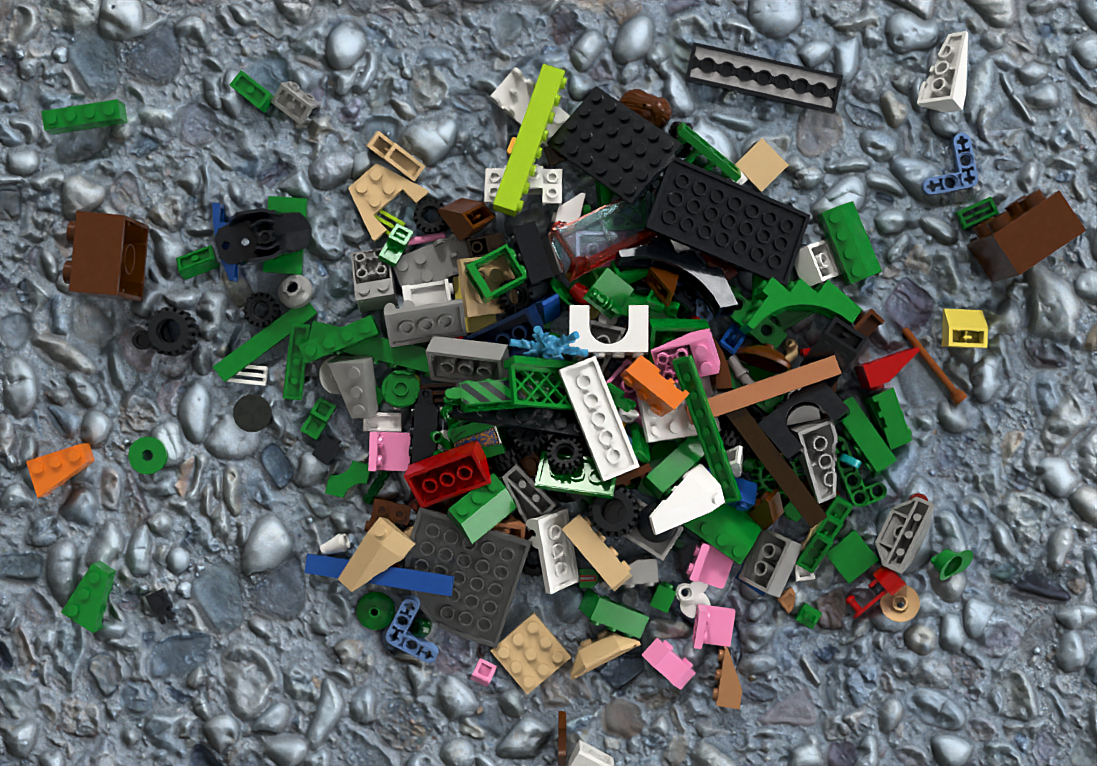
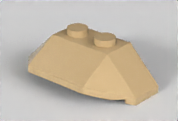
M604 630L597 634V638L584 640L577 649L570 671L571 679L574 680L640 646L639 639L634 636L633 638H628L618 631Z

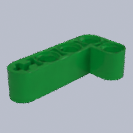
M838 436L840 444L837 445L838 448H836L835 454L839 453V451L844 453L837 454L835 470L848 501L854 506L864 507L883 499L887 494V488L884 484L875 481L864 484L858 469L849 465L845 467L840 466L839 458L841 454L853 456L846 440ZM850 475H853L855 478L852 485L847 483V478ZM874 486H878L880 491L874 496L872 489ZM857 493L862 495V500L859 503H856L854 500Z

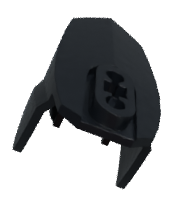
M265 208L236 212L230 218L229 224L218 229L215 241L219 258L226 264L247 266L267 262L307 248L311 240L312 228L300 212L281 213ZM248 239L249 245L244 246L241 243L242 240ZM224 243H228L230 245V248L228 250L223 249L222 246Z

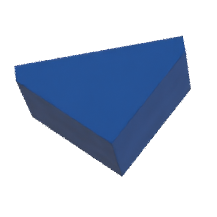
M558 293L543 296L530 303L531 305L535 304L545 324L561 315Z
M734 322L731 323L717 341L721 350L729 357L736 353L747 334L739 330L740 327Z

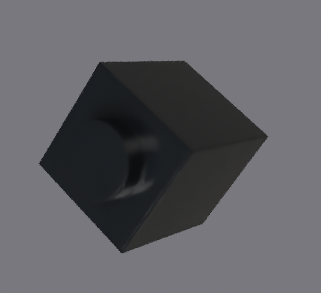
M326 435L312 452V455L327 466L332 463L344 446L340 444L342 441L335 435Z

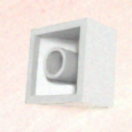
M827 239L799 249L794 267L798 274V279L801 278L809 286L841 274Z

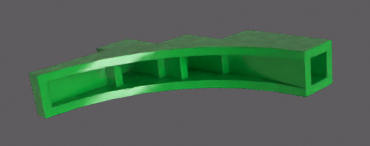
M772 277L767 281L763 280L756 289L758 291L754 297L758 300L752 306L754 310L742 319L743 325L739 330L747 334L768 315L790 309L818 313L829 319L836 316L850 325L855 321L862 309L829 280L818 283L811 288L800 278L795 282H789L784 287Z

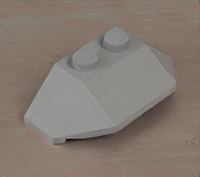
M916 496L891 509L875 541L884 567L902 574L914 561L931 526L935 508L934 503Z

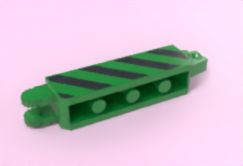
M530 376L537 384L540 382L538 377ZM509 377L501 380L484 379L477 382L466 380L459 383V387L447 389L443 398L445 405H460V410L464 413L526 408L523 406H511ZM524 377L517 378V379H518V381L521 383L522 380L524 379ZM528 381L523 384L529 393L534 389ZM543 382L540 388L548 394L550 389ZM520 390L517 391L518 400L524 401L526 396ZM537 391L532 395L537 402L542 398Z

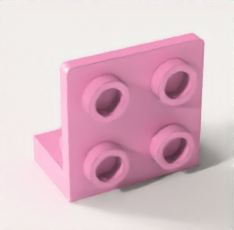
M370 432L368 471H406L408 464H410V433Z
M697 604L692 636L694 648L702 649L703 643L729 647L731 645L735 609Z

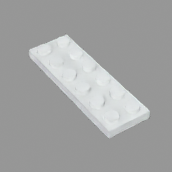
M596 356L558 370L601 481H606L640 467Z

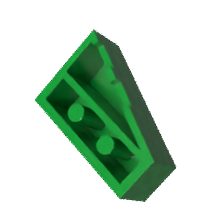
M894 387L882 388L863 397L881 438L890 450L912 441V432L906 424Z
M102 561L92 563L61 613L92 633L101 630L116 570Z
M587 588L578 609L589 618V622L597 626L600 623L606 625L605 628L613 632L617 630L622 631V634L628 638H633V636L641 638L649 620L645 613L622 602L619 603L611 600L606 595H598L592 589Z

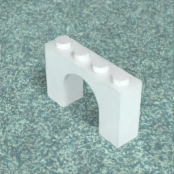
M570 305L569 335L577 331L580 337L576 339L575 343H570L569 346L588 349V355L596 356V358H605V355H613V358H625V355H632V358H638L640 355L643 357L648 355V305H629L628 331L623 339L613 344L601 343L592 336L590 332L589 305ZM576 355L574 358H585V357Z

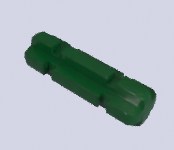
M379 471L378 478H375L368 489V494L366 493L363 497V501L366 504L371 505L374 502V497L378 495L385 484L384 481L390 476L387 471Z

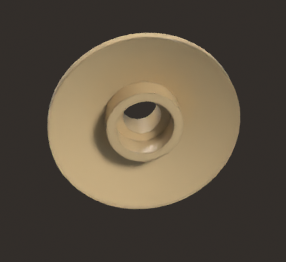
M905 585L893 596L886 593L881 597L880 606L884 615L890 620L906 622L914 618L918 613L920 599L913 588ZM899 602H903L904 607L899 608L897 607V604Z

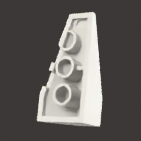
M967 31L948 34L938 53L939 58L935 66H931L927 81H923L920 87L917 101L918 106L944 113L963 110L967 78Z
M702 464L686 472L682 477L684 480L678 486H674L671 490L673 493L667 500H663L649 516L653 534H660L707 514L725 503L721 485Z

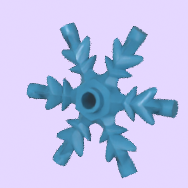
M535 326L533 329L535 333L532 336L536 338L537 342L525 339H510L509 346L528 349L529 351L524 352L522 355L526 357L541 358L543 356L546 359L565 361L560 353L569 354L574 357L576 355L587 357L588 349L567 346L570 343H575L576 339H579L580 336L577 331L572 332L568 336L563 334L561 338H557L554 335H549L548 332L543 333L540 326Z

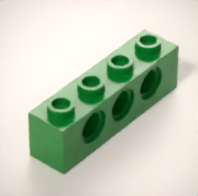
M733 285L730 288L735 299L740 302L741 308L738 311L735 310L732 315L727 317L741 327L743 325L742 319L748 313H752L754 310L752 306L754 304L750 298L745 299L741 295L742 291ZM765 317L747 334L759 345L768 343L775 346L774 349L776 350L788 335L785 333L786 329L779 323L774 324L770 320L771 317ZM763 325L768 326L770 329V333L767 336L761 333Z

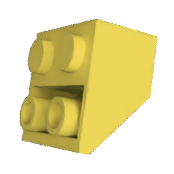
M943 309L941 347L987 348L988 326L982 310Z

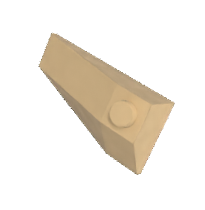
M379 517L363 538L338 580L353 592L372 580L379 573L386 571L388 567L404 559L416 543L389 519Z

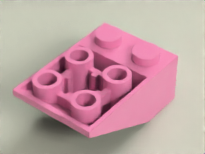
M710 328L688 333L651 350L655 366L660 369L659 374L666 380L671 378L675 383L679 382L672 360L692 355L699 377L719 373L720 360Z

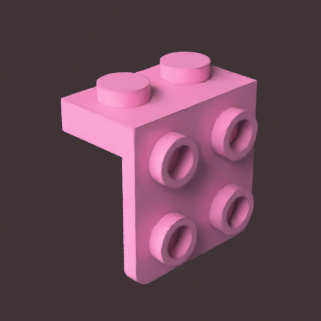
M699 541V544H696L693 550V561L688 564L686 570L687 577L695 582L700 581L720 589L724 588L733 561L708 543Z

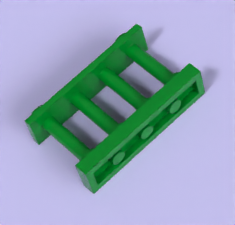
M684 122L677 127L679 137L677 141L682 143V145L688 142L693 146V151L684 161L692 163L699 155L703 154L708 161L702 167L703 169L710 171L713 167H718L722 170L721 177L729 180L732 178L735 182L741 178V171L737 166Z

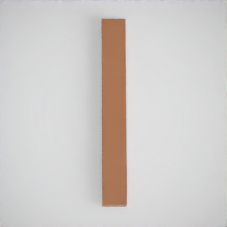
M833 355L708 398V402L715 418L840 375L841 371L836 357ZM685 406L690 424L694 425L688 406Z

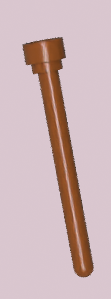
M907 327L903 328L902 333L913 347H919V355L950 392V400L953 404L957 405L966 399V393L953 385L910 329Z

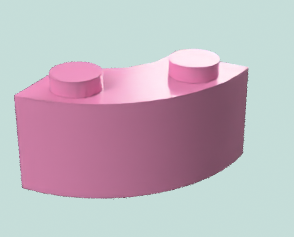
M656 638L642 656L674 686L682 689L696 674L691 668L693 664L686 657L682 659L672 650L674 647L667 640L662 642Z

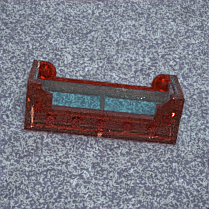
M652 184L633 206L619 198L568 224L565 221H557L551 226L548 237L569 282L614 260L619 250L636 248L649 242L655 236H661L644 229L657 193Z

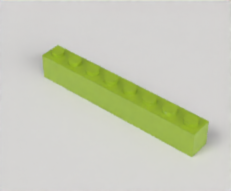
M546 64L542 65L493 202V209L495 211L516 217L518 211H522L524 205L523 195L528 194L531 184L528 183L529 178L534 176L537 165H534L536 158L540 159L543 151L541 147L542 141L546 142L549 134V130H547L548 124L553 123L555 113H553L554 107L559 106L561 100L560 90H564L567 83L565 70Z

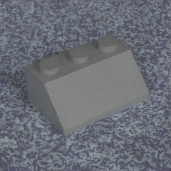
M761 529L738 578L767 594L780 598L803 545L772 530L766 529L764 531Z

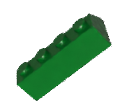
M853 201L836 206L817 215L846 286L882 272Z

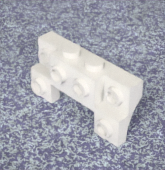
M534 164L537 165L534 176L529 178L528 183L531 184L528 194L524 195H542V205H562V169H543V166ZM506 166L504 168H486L485 204L494 202Z

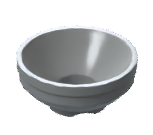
M290 275L280 283L278 295L281 302L288 308H302L312 299L313 286L302 275ZM296 283L298 285L297 290L293 293L288 292V286Z

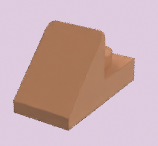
M509 515L508 520H502L492 528L525 539L526 525L512 515Z

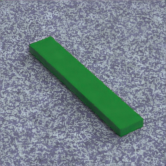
M310 302L302 308L290 309L214 365L213 368L221 379L227 382L290 335L291 322L305 324L318 314Z

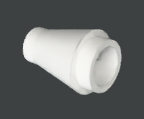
M339 533L325 544L320 545V550L324 556L345 552L350 548V541L346 534Z

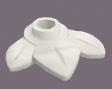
M693 581L690 584L681 583L676 587L677 593L675 596L680 601L681 611L687 617H695L697 604L710 605L708 597L703 593L707 589L708 584ZM683 589L687 590L686 596H682L681 591Z

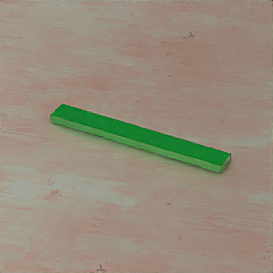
M692 355L675 358L672 360V364L682 392L686 390L690 393L685 398L711 474L721 485L725 503L740 501L742 497Z

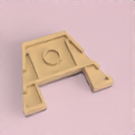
M377 163L348 187L374 243L387 232V229L374 217L402 191L416 205L429 194L427 189Z

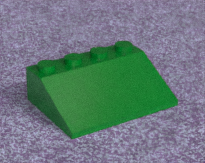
M727 503L720 505L707 514L681 524L684 528L739 565H741L751 550L762 529L748 515L753 509L752 507L747 511H739Z

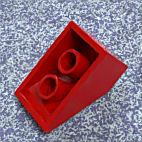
M919 347L908 348L855 366L854 369L861 388H868V391L883 388L884 383L890 382L920 351Z

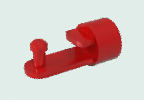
M882 565L873 573L876 579L868 585L871 588L879 582L885 588L880 594L863 608L856 602L853 595L845 599V603L849 604L856 612L852 618L855 620L886 593L892 596L907 585L904 578L899 573Z

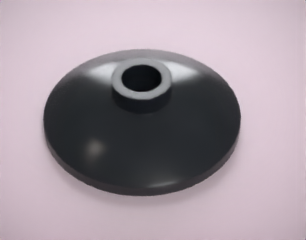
M653 503L644 507L640 511L637 524L641 536L654 543L669 539L676 528H671L657 535L653 534L649 516L660 503Z

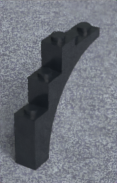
M655 236L650 239L648 246L641 245L636 248L619 250L614 260L616 268L637 267L649 269L650 267H656L678 274V280L700 296L709 307L714 318L732 315L738 305L720 266L703 269L695 251H682L677 254L671 240L666 237Z

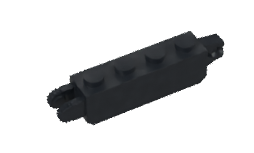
M421 388L418 402L415 403V407H411V418H414V426H410V437H413V445H409V456H412V464L432 457L434 451L437 450V443L430 440L431 432L438 431L439 406L433 402L432 389ZM438 434L434 436L435 440L438 439Z

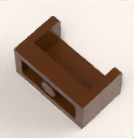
M871 308L865 310L851 327L869 337L885 320Z

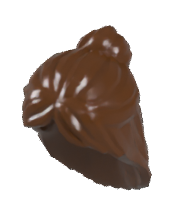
M641 89L629 90L619 100V102L659 129L667 126L672 115V109L667 99L648 94Z

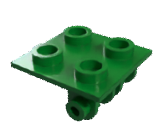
M606 267L584 295L583 299L611 320L613 317L618 318L622 315L620 307L634 291V288Z

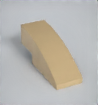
M376 131L366 144L368 149L413 182H415L426 167L380 131Z

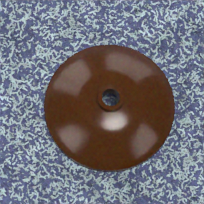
M768 343L743 346L737 349L735 353L741 361L772 373L781 374L792 370V366L786 357L775 350V346Z

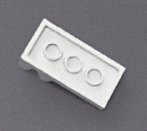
M514 67L489 98L521 125L536 84L530 79L527 80L522 72ZM559 106L554 107L553 113H555L553 123L548 124L547 130H549L546 142L542 141L545 147H548L547 142L570 117Z
M559 507L550 513L526 521V526L536 533V536H532L529 541H532L531 545L539 550L545 591L548 594L555 593L579 582L574 544L562 531V528L570 522L568 508Z

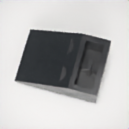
M834 316L825 326L799 366L835 355L841 374L823 380L832 387L859 353L868 337Z

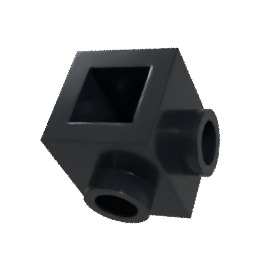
M684 285L679 291L675 289L671 300L680 304L676 317L682 319L687 312L691 314L697 306L694 302L698 296Z

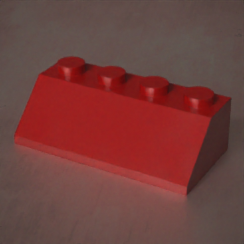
M478 440L413 463L408 466L404 474V478L421 508L491 483L487 458Z

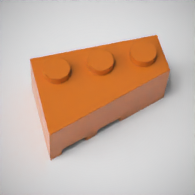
M640 355L620 376L627 386L632 387L637 392V396L642 401H646L650 405V409L654 414L662 417L675 410L690 393L686 390L680 391L673 385L675 383L674 380L671 378L666 380L659 374V368Z
M81 443L26 461L37 498L47 497L56 488L62 486L71 477L92 464L95 459L90 443Z

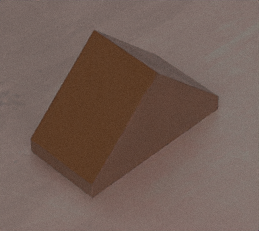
M650 267L645 282L663 304L668 307L673 298L679 275L656 267Z

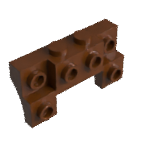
M375 498L370 520L366 521L364 532H368L379 517L389 519L393 524L409 525L412 506ZM396 562L392 566L400 567L401 562Z

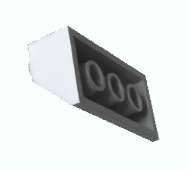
M433 336L426 349L430 377L434 381L457 383V380H472L477 382L484 379L501 380L508 376V369H504V361L509 358L508 345Z

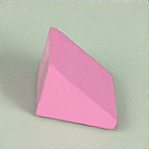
M480 658L470 679L487 687L497 666Z

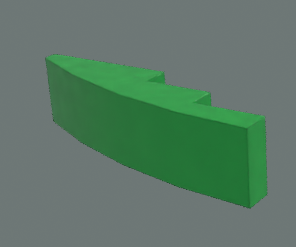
M838 495L834 497L825 511L828 517L817 524L800 553L796 565L810 573L815 571L832 546L833 540L842 528L844 520L853 509L852 503Z

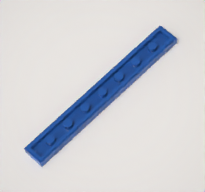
M309 553L306 557L304 573L339 578L349 559ZM390 566L386 571L379 573L367 583L452 596L454 576Z

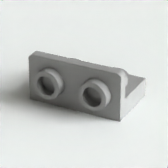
M292 81L281 83L271 100L272 104L300 125L306 122L312 109L319 105L311 94L302 91L299 85Z

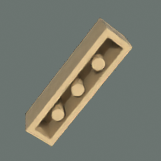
M579 514L562 528V531L607 584L616 591L632 577L629 572L631 568L624 560L622 562L618 560L616 556L619 554L612 545L610 547L605 545L604 541L606 539L599 531L596 533L591 528L593 524L587 516L582 518Z

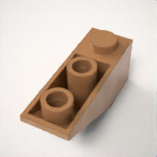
M722 646V650L718 651L720 665L719 669L715 671L717 685L716 688H713L712 699L716 706L740 709L742 688L729 650L726 646Z

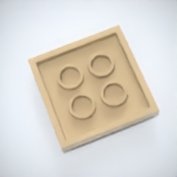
M503 256L478 269L491 292L500 288L499 285L504 283V281L515 279ZM481 257L457 260L465 318L505 313V309L501 310L499 308L501 304L496 302L499 301V298L484 304L464 272L466 265ZM516 289L510 291V300L514 304L518 303Z
M535 612L498 643L497 648L493 647L490 650L527 695L571 658V655Z

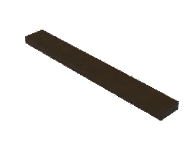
M744 407L726 413L727 418L809 527L813 528L828 517L747 409Z

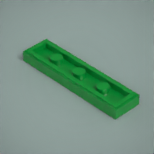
M291 322L282 399L302 401L306 363L298 345L308 341L311 324Z

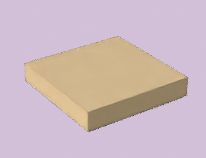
M763 138L735 164L760 193L788 166Z

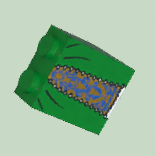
M461 420L451 424L447 432L448 439L451 443L453 442L455 448L478 440L486 458L505 453L510 442L505 427Z

